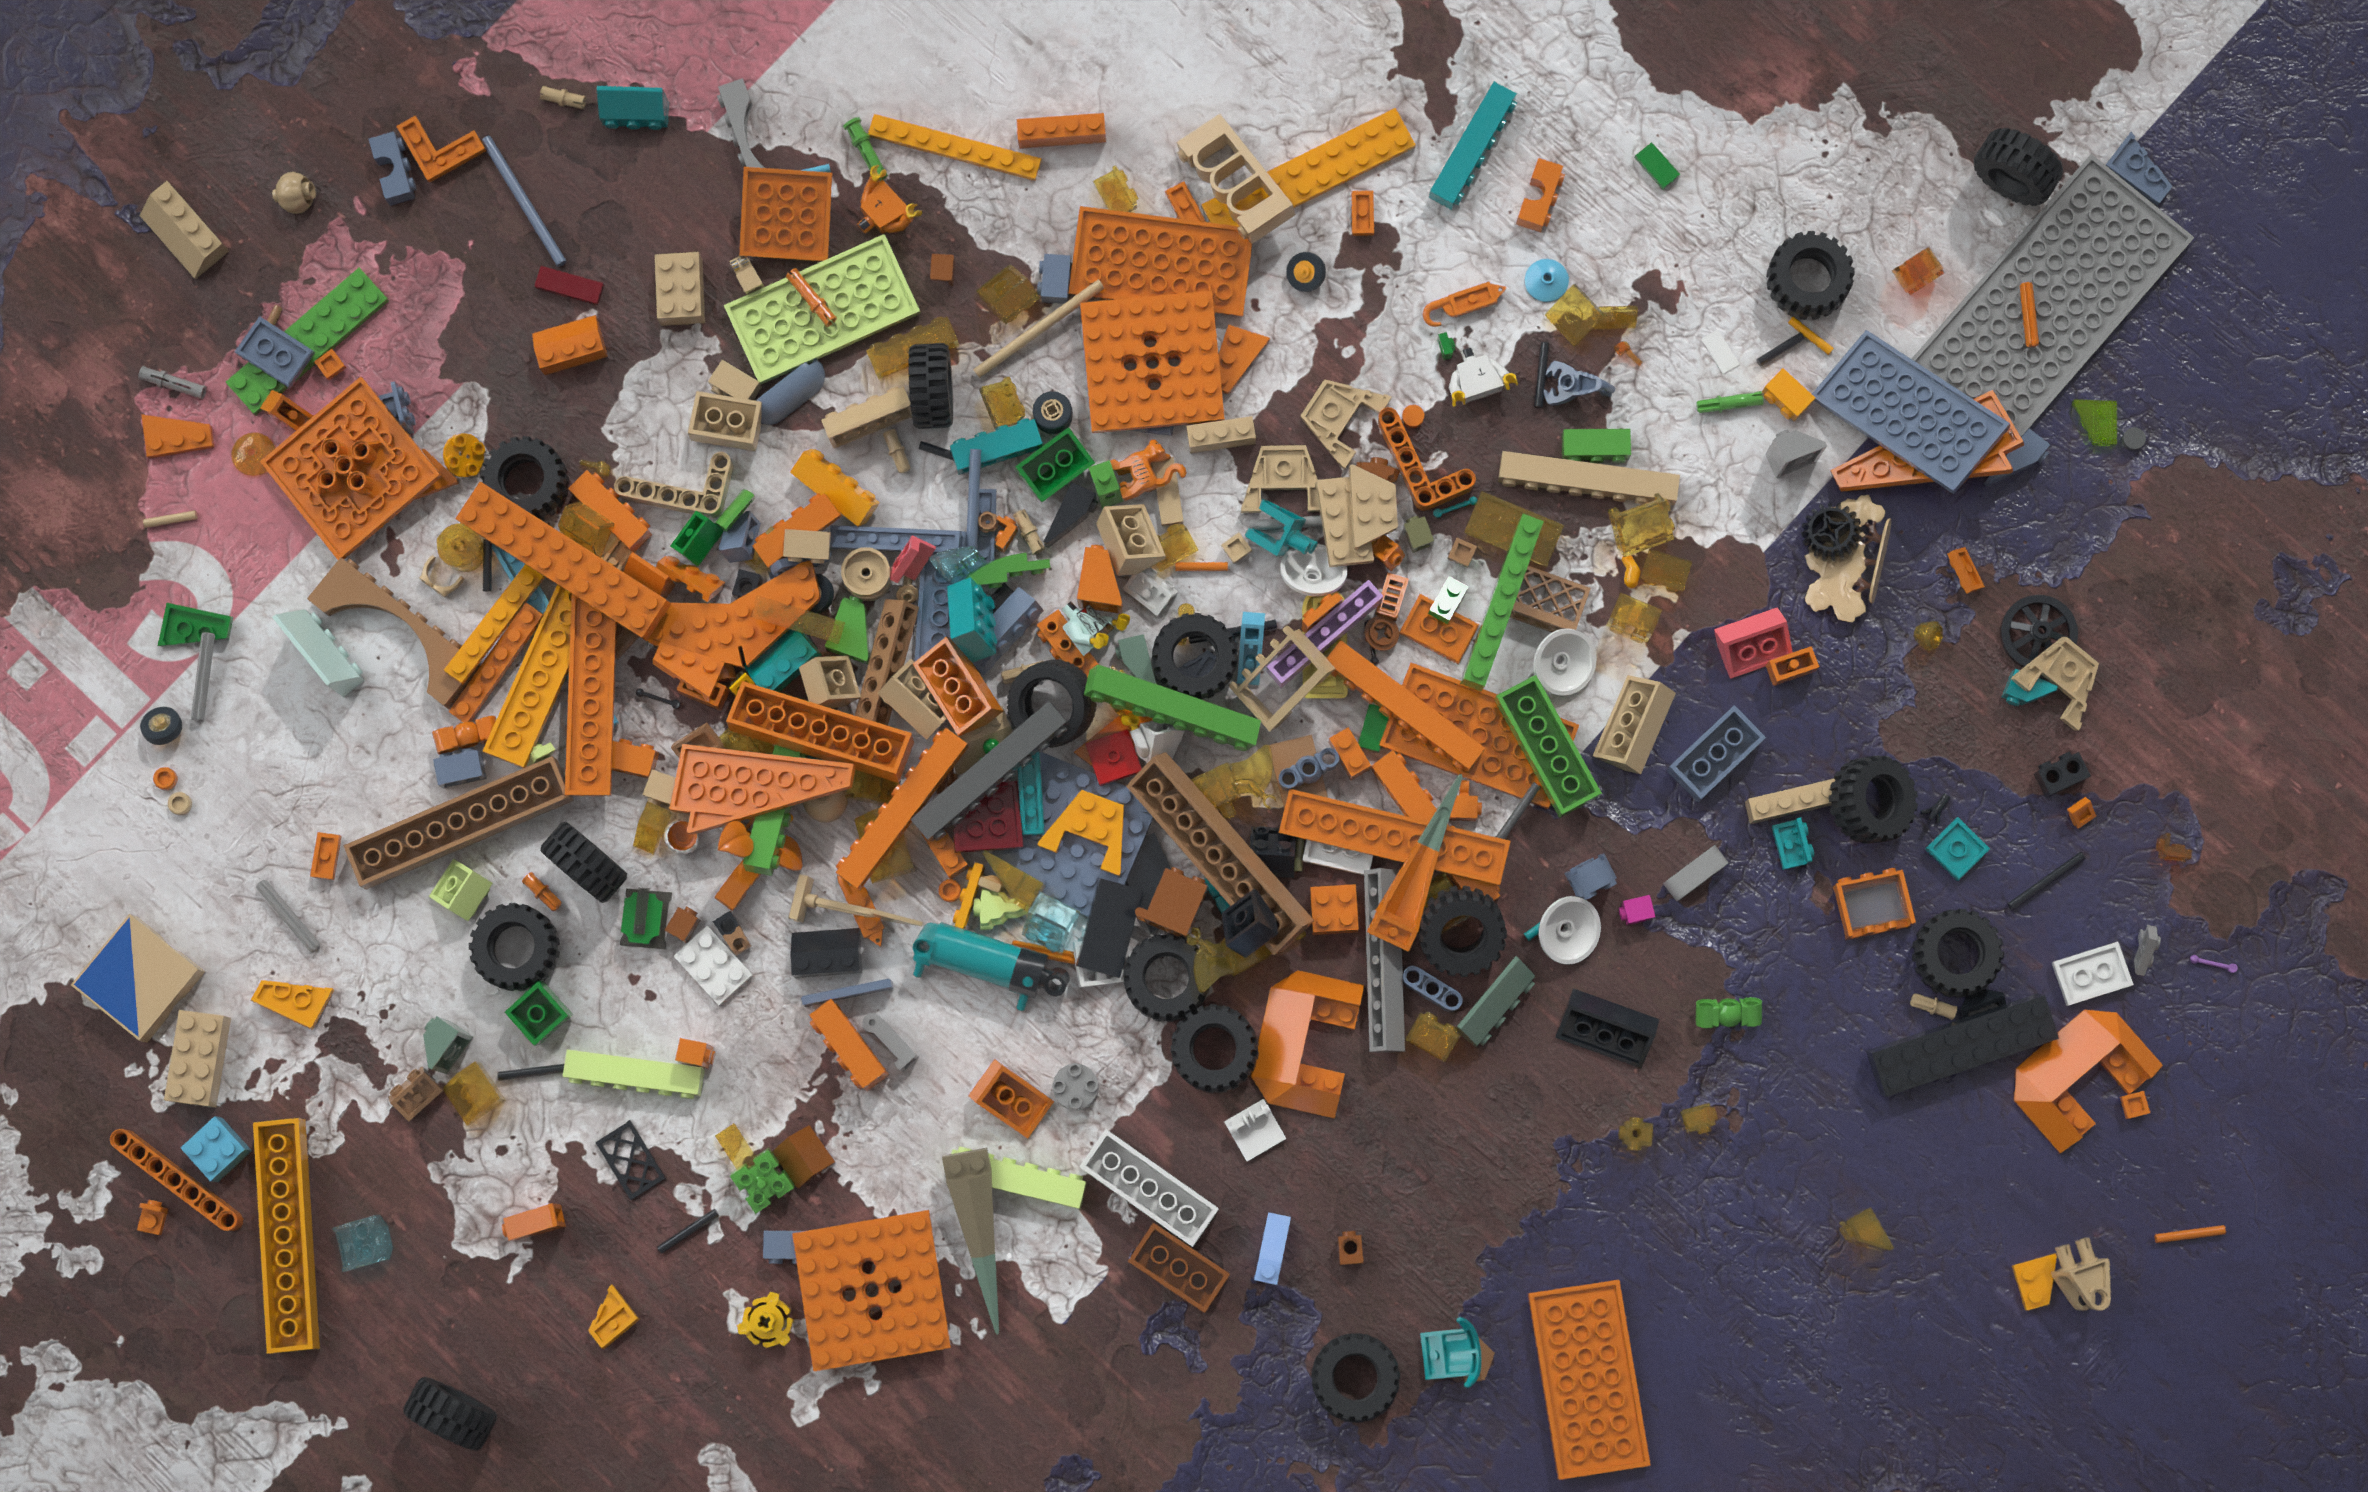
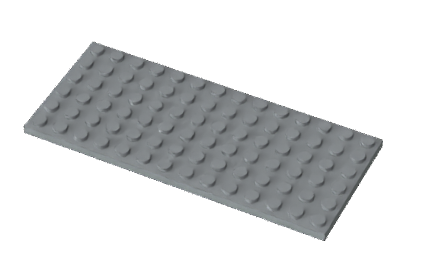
M2090 154L1912 357V360L1972 399L1993 390L2019 435L2022 436L2194 237L2095 156ZM2024 282H2031L2033 284L2039 344L2036 347H2027L2025 341L2020 285Z

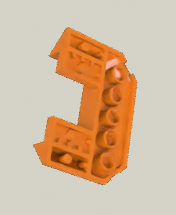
M1297 970L1270 988L1258 1042L1259 1056L1255 1064L1256 1067L1251 1073L1253 1081L1268 1104L1335 1119L1345 1074L1300 1064L1310 1020L1355 1029L1364 985Z
M2083 1010L2057 1032L2059 1039L2043 1044L2015 1068L2014 1102L2059 1154L2083 1138L2082 1135L2096 1124L2066 1090L2095 1064L2100 1062L2128 1095L2147 1079L2152 1078L2163 1066L2117 1012Z

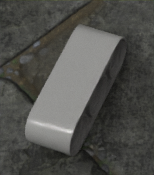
M1714 845L1663 884L1674 899L1679 901L1729 862Z

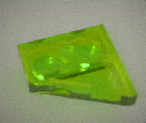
M2074 399L2072 406L2076 408L2081 418L2080 422L2083 428L2087 430L2092 445L2115 446L2117 444V401Z

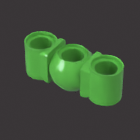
M1739 998V1002L1735 999H1723L1719 1003L1717 999H1701L1696 1002V1025L1698 1027L1712 1028L1714 1026L1719 1027V1024L1725 1027H1734L1739 1023L1741 1026L1754 1027L1762 1024V1000L1759 998Z

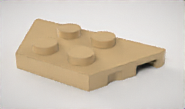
M1350 465L1353 550H1357L1362 545L1370 541L1373 542L1398 528L1396 485L1355 465Z

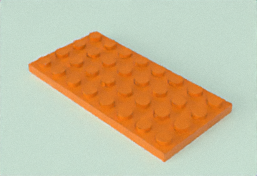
M1080 206L1068 294L1077 295L1098 279L1104 286V289L1093 296V298L1108 300L1212 291L1214 313L1243 317L1253 244L1247 238L1243 239L1237 230L1239 226Z
M1410 662L1402 686L1484 746L1485 750L1468 773L1465 770L1460 772L1451 765L1453 761L1446 756L1444 758L1438 756L1433 751L1434 747L1428 743L1426 745L1422 744L1415 738L1416 734L1410 729L1408 731L1402 729L1397 724L1398 720L1392 716L1389 718L1379 746L1457 776L1461 774L1465 779L1519 799L1524 797L1530 786L1535 782L1541 788L1530 803L1549 809L1551 804L1549 798L1494 701L1498 694L1484 689L1478 691L1460 684V680ZM1560 718L1571 739L1574 741L1579 724Z
M1620 1280L1528 1293L1558 1480L1651 1466Z

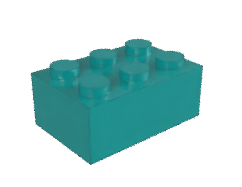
M971 577L947 586L951 640L972 663L996 654L995 644H997V637L994 632L996 621L993 616V609L995 608L993 599L987 596L981 585L977 584Z

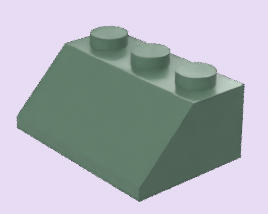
M436 1016L435 1019H430L424 1028L426 1030L423 1038L427 1064L434 1071L448 1074L473 1036L453 1022Z

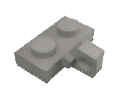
M2147 925L2145 931L2140 929L2138 935L2139 948L2134 958L2135 973L2137 975L2145 976L2147 968H2151L2153 964L2154 950L2159 949L2161 938L2157 935V927Z

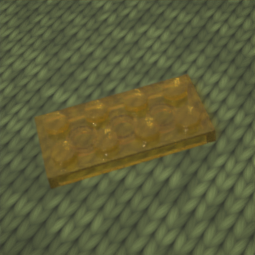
M1482 491L1464 533L1508 551L1522 514L1542 520L1544 522L1530 561L1547 567L1564 525Z

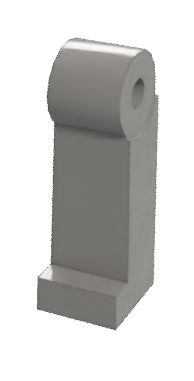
M869 1013L863 1018L862 1024L864 1029L870 1034L876 1035L898 1058L894 1065L902 1073L919 1057L878 1014Z

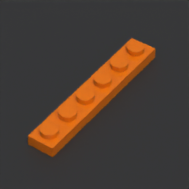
M524 603L453 704L449 713L463 723L473 720L539 626L544 615L529 603Z

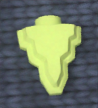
M982 887L980 898H974L973 914L974 917L980 918V930H992L995 925H1003L1007 919H1017L1028 914V904L1018 899H1009L1004 892L997 893Z

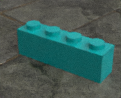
M1029 418L1017 421L1016 425L1010 427L1008 425L999 426L995 429L996 431L991 433L984 431L975 434V438L955 440L950 445V451L958 475L969 472L970 449H981V468L1040 449L1043 443L1035 419L1029 420Z

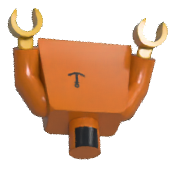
M875 165L870 170L871 176L864 188L860 201V208L865 217L857 225L865 234L874 226L882 234L904 231L914 220V217L922 215V211L917 210L914 213V208L917 204L906 205L883 179L880 181L879 178L884 177L887 172L884 169L879 175L877 173L879 165Z

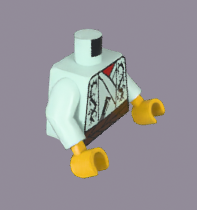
M1071 601L1062 609L1063 613L1070 619L1063 626V630L1083 656L1094 647L1100 649L1103 646H1107L1108 634L1115 629L1114 626L1118 630L1123 631L1130 622V616L1127 614H1119L1116 620L1114 617L1100 615L1090 605H1086L1082 610H1079Z

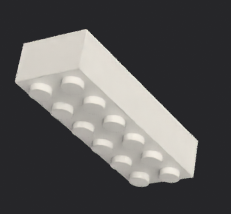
M1105 1129L1080 1165V1168L1192 1247L1219 1210V1208L1107 1129Z

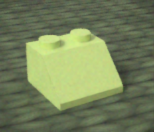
M453 859L429 897L469 921L476 913L482 899L489 893L493 883Z

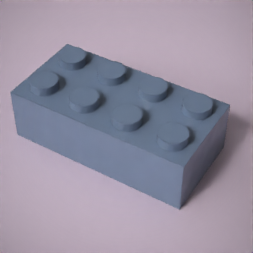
M1734 705L1672 763L1666 771L1699 802L1760 745L1766 737Z

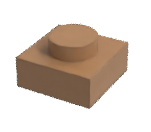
M1456 538L1447 559L1468 568L1477 546Z

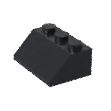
M860 928L792 933L790 949L791 975L794 978L862 973Z

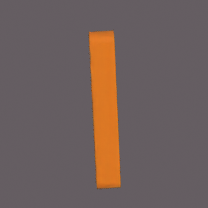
M117 1129L111 1134L110 1143L116 1150L220 1229L236 1231L241 1228L243 1217L237 1210L137 1134L125 1129ZM126 1134L127 1142L122 1146L120 1144V1137ZM143 1147L145 1155L142 1159H139L137 1152ZM158 1161H161L163 1168L157 1173L155 1165ZM176 1174H179L181 1181L179 1185L175 1186L173 1178ZM196 1187L199 1193L198 1197L193 1200L190 1193ZM214 1201L216 1203V1210L210 1213L208 1205ZM229 1215H232L234 1217V1223L232 1226L228 1227L226 1224V1218Z

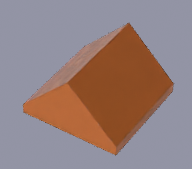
M810 1125L787 1137L772 1151L797 1189L836 1163Z

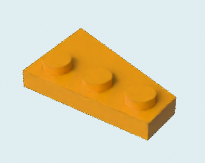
M261 980L251 1001L313 1030L334 989Z

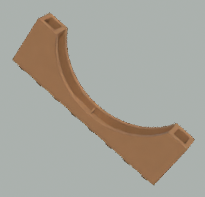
M340 557L308 596L307 600L328 616L349 609L369 608L385 611L405 621L419 637L427 655L429 665L427 693L449 709L468 685L480 665L478 664L463 685L444 672L445 667L462 646L454 639L450 641L443 637L445 632L436 625L433 628L427 625L428 619L419 612L414 615L409 611L411 606L400 598L399 601H396L392 597L394 593L386 586L378 587L375 584L377 580L368 572L364 575L358 571L360 566L351 559L346 562Z

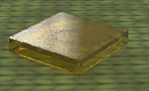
M1573 284L1545 314L1547 319L1574 347L1606 316L1577 284Z

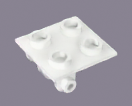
M1264 1099L1224 1121L1246 1161L1286 1139Z

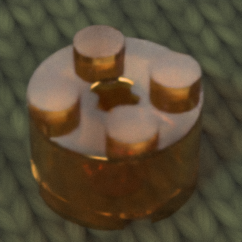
M1929 246L1899 267L1893 269L1892 273L1905 293L1908 292L1909 295H1912L1926 286L1924 281H1927L1929 284L1943 275L1944 271L1942 269L1944 268Z

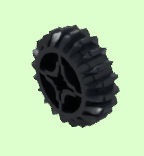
M1829 502L1828 508L1825 509L1820 504V511L1812 509L1813 516L1806 515L1805 519L1808 523L1802 524L1804 531L1801 532V536L1805 538L1803 544L1808 546L1807 551L1809 553L1814 552L1816 559L1822 555L1824 562L1828 557H1831L1832 562H1835L1836 556H1840V559L1844 560V553L1851 556L1852 550L1850 548L1857 549L1858 544L1856 542L1862 540V536L1859 535L1863 532L1862 527L1859 526L1861 521L1859 518H1855V511L1849 513L1850 508L1848 506L1841 510V503H1837L1836 507L1833 508L1832 503ZM1831 518H1839L1844 520L1845 522H1834L1831 520ZM1821 521H1824L1823 528L1814 534L1816 526ZM1828 525H1830L1831 529H1834L1835 539L1833 535H1830ZM1850 530L1848 538L1840 544V537ZM1818 542H1829L1833 547L1823 546Z

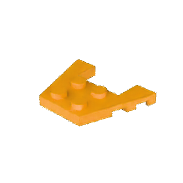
M1081 790L1039 840L1037 846L1057 853L1065 832L1108 847L1100 869L1120 877L1124 805Z

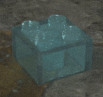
M1039 892L1028 912L1022 935L1029 941L1037 942L1048 950L1062 955L1074 934L1081 911Z

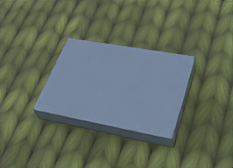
M260 316L235 350L238 356L289 389L315 354L313 350Z

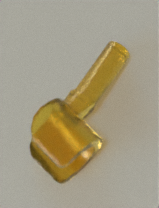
M580 460V465L597 468L598 475H610V466L604 461L590 462Z

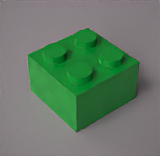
M538 981L504 1012L534 1046L544 1042L573 1015L544 981Z

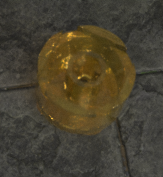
M463 524L450 525L437 537L438 554L451 569L471 572L483 563V537ZM461 545H463V548H464L463 551H460V546H461Z

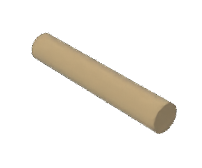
M194 510L144 519L143 523L144 527L148 528L197 519V512Z

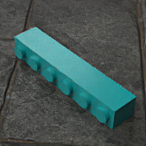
M1493 81L1429 192L1430 199L1450 210L1453 209L1455 204L1459 206L1465 195L1462 191L1465 186L1470 187L1475 178L1473 173L1476 167L1480 169L1486 159L1483 155L1487 149L1491 150L1496 142L1494 136L1497 131L1502 132L1507 123L1505 117L1508 113L1512 114L1518 104L1515 101L1517 93Z

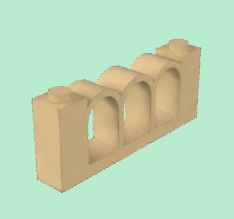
M1218 114L1177 142L1179 149L1177 154L1183 163L1187 162L1191 168L1195 167L1199 178L1211 184L1215 198L1219 202L1227 204L1230 216L1239 225L1237 230L1243 239L1247 238L1253 244L1295 216L1293 204L1221 114ZM1226 145H1229L1235 153L1216 167L1205 168L1201 166L1205 159ZM1243 166L1252 174V176L1231 189H1221L1218 187L1223 179ZM1260 187L1269 195L1268 198L1249 210L1240 211L1235 209L1239 201Z

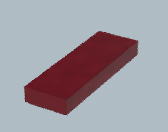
M540 266L534 287L598 305L604 289V283Z

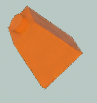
M551 1203L503 1218L502 1231L504 1237H508V1241H516L564 1228L566 1224L560 1204Z

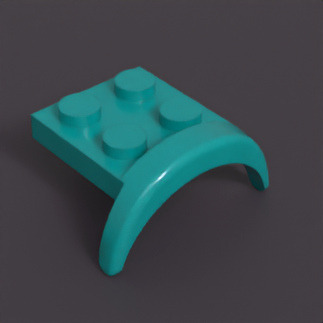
M1462 1317L1456 1318V1321L1463 1329L1420 1333L1426 1380L1468 1376L1464 1387L1468 1388L1475 1384L1481 1372V1347L1478 1334L1474 1326L1467 1319Z

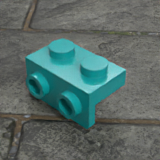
M1801 818L1771 826L1783 870L1807 865L1812 862L1814 850L1812 845L1807 842L1808 828L1805 822L1802 823Z

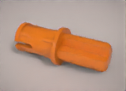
M533 872L528 873L523 878L522 883L535 894L536 899L539 898L551 911H555L561 906L562 902L549 890V886L544 885Z

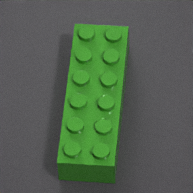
M1537 675L1496 695L1494 701L1559 818L1600 797L1602 793Z

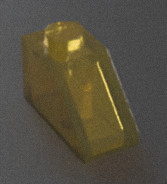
M647 801L638 821L633 846L654 855L672 813Z

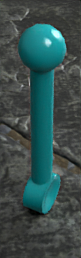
M1471 497L1468 501L1442 510L1435 509L1433 515L1435 518H1440L1442 514L1469 504L1476 505L1478 499Z

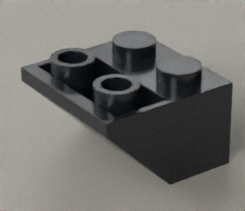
M1251 826L1250 848L1276 877L1294 878L1296 837L1279 833L1280 828Z

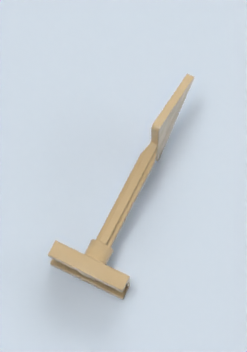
M801 874L798 877L789 919L804 923L807 907H820L868 918L877 917L887 922L921 927L923 925L921 921L895 914L819 898L818 895L811 894L814 879Z

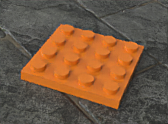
M744 167L739 256L827 260L832 173Z

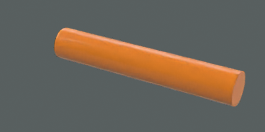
M1175 562V571H1228V562Z

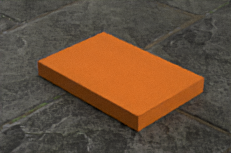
M1419 594L1399 634L1459 664L1479 624L1454 612L1449 623L1446 624L1428 614L1434 601Z

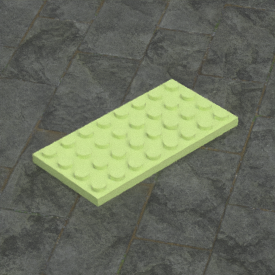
M885 234L799 272L817 295L826 301V306L837 317L835 322L830 320L831 326L826 327L816 313H812L809 304L787 278L724 305L760 384L793 371L805 362L807 364L811 363L814 359H820L921 314Z

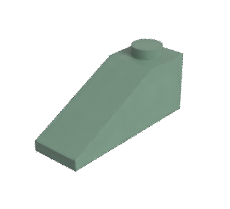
M1144 634L1118 640L1119 647H1115L1117 659L1123 661V665L1133 677L1156 684Z

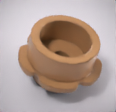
M989 511L983 512L978 517L980 530L984 533L995 531L998 527L997 515Z

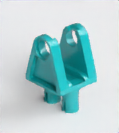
M1262 499L1259 509L1283 523L1285 531L1281 539L1277 540L1257 529L1248 528L1245 537L1276 556H1284L1291 548L1302 552L1304 555L1307 552L1312 554L1318 542L1301 534L1307 519Z

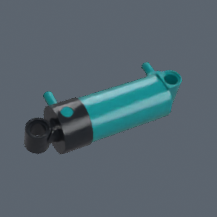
M932 922L925 924L912 947L914 952L913 960L916 961L913 972L915 977H922L925 965L930 966L933 964L995 984L1020 994L1016 1006L1019 1011L1025 1010L1029 997L1035 999L1039 988H1044L1047 994L1057 997L1065 992L1070 981L1069 973L1061 967L1049 969L1046 967L1049 955L1025 947L1021 948L943 922L940 924ZM1052 979L1059 980L1061 984H1055Z

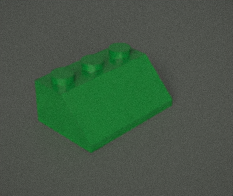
M1068 427L1015 466L1014 470L1042 503L1095 464V462Z

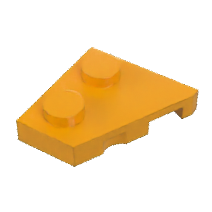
M2056 1254L2011 1265L2025 1310L2038 1308L2050 1303L2053 1285L2051 1272L2055 1271Z
M613 1285L609 1286L604 1303L600 1305L597 1317L592 1321L588 1330L602 1349L608 1347L640 1320Z

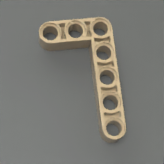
M715 453L710 461L703 492L627 476L619 477L614 483V489L620 498L626 501L688 514H694L695 511H698L707 518H717L724 510L733 472V462L727 453ZM720 460H727V465L724 468L717 467ZM715 481L722 482V486L719 489H712V484ZM625 484H630V490L626 493H622V486ZM645 489H652V494L649 497L642 496ZM673 493L674 498L669 502H665V495ZM688 498H696L692 506L685 505ZM716 502L717 507L714 510H707L709 503Z

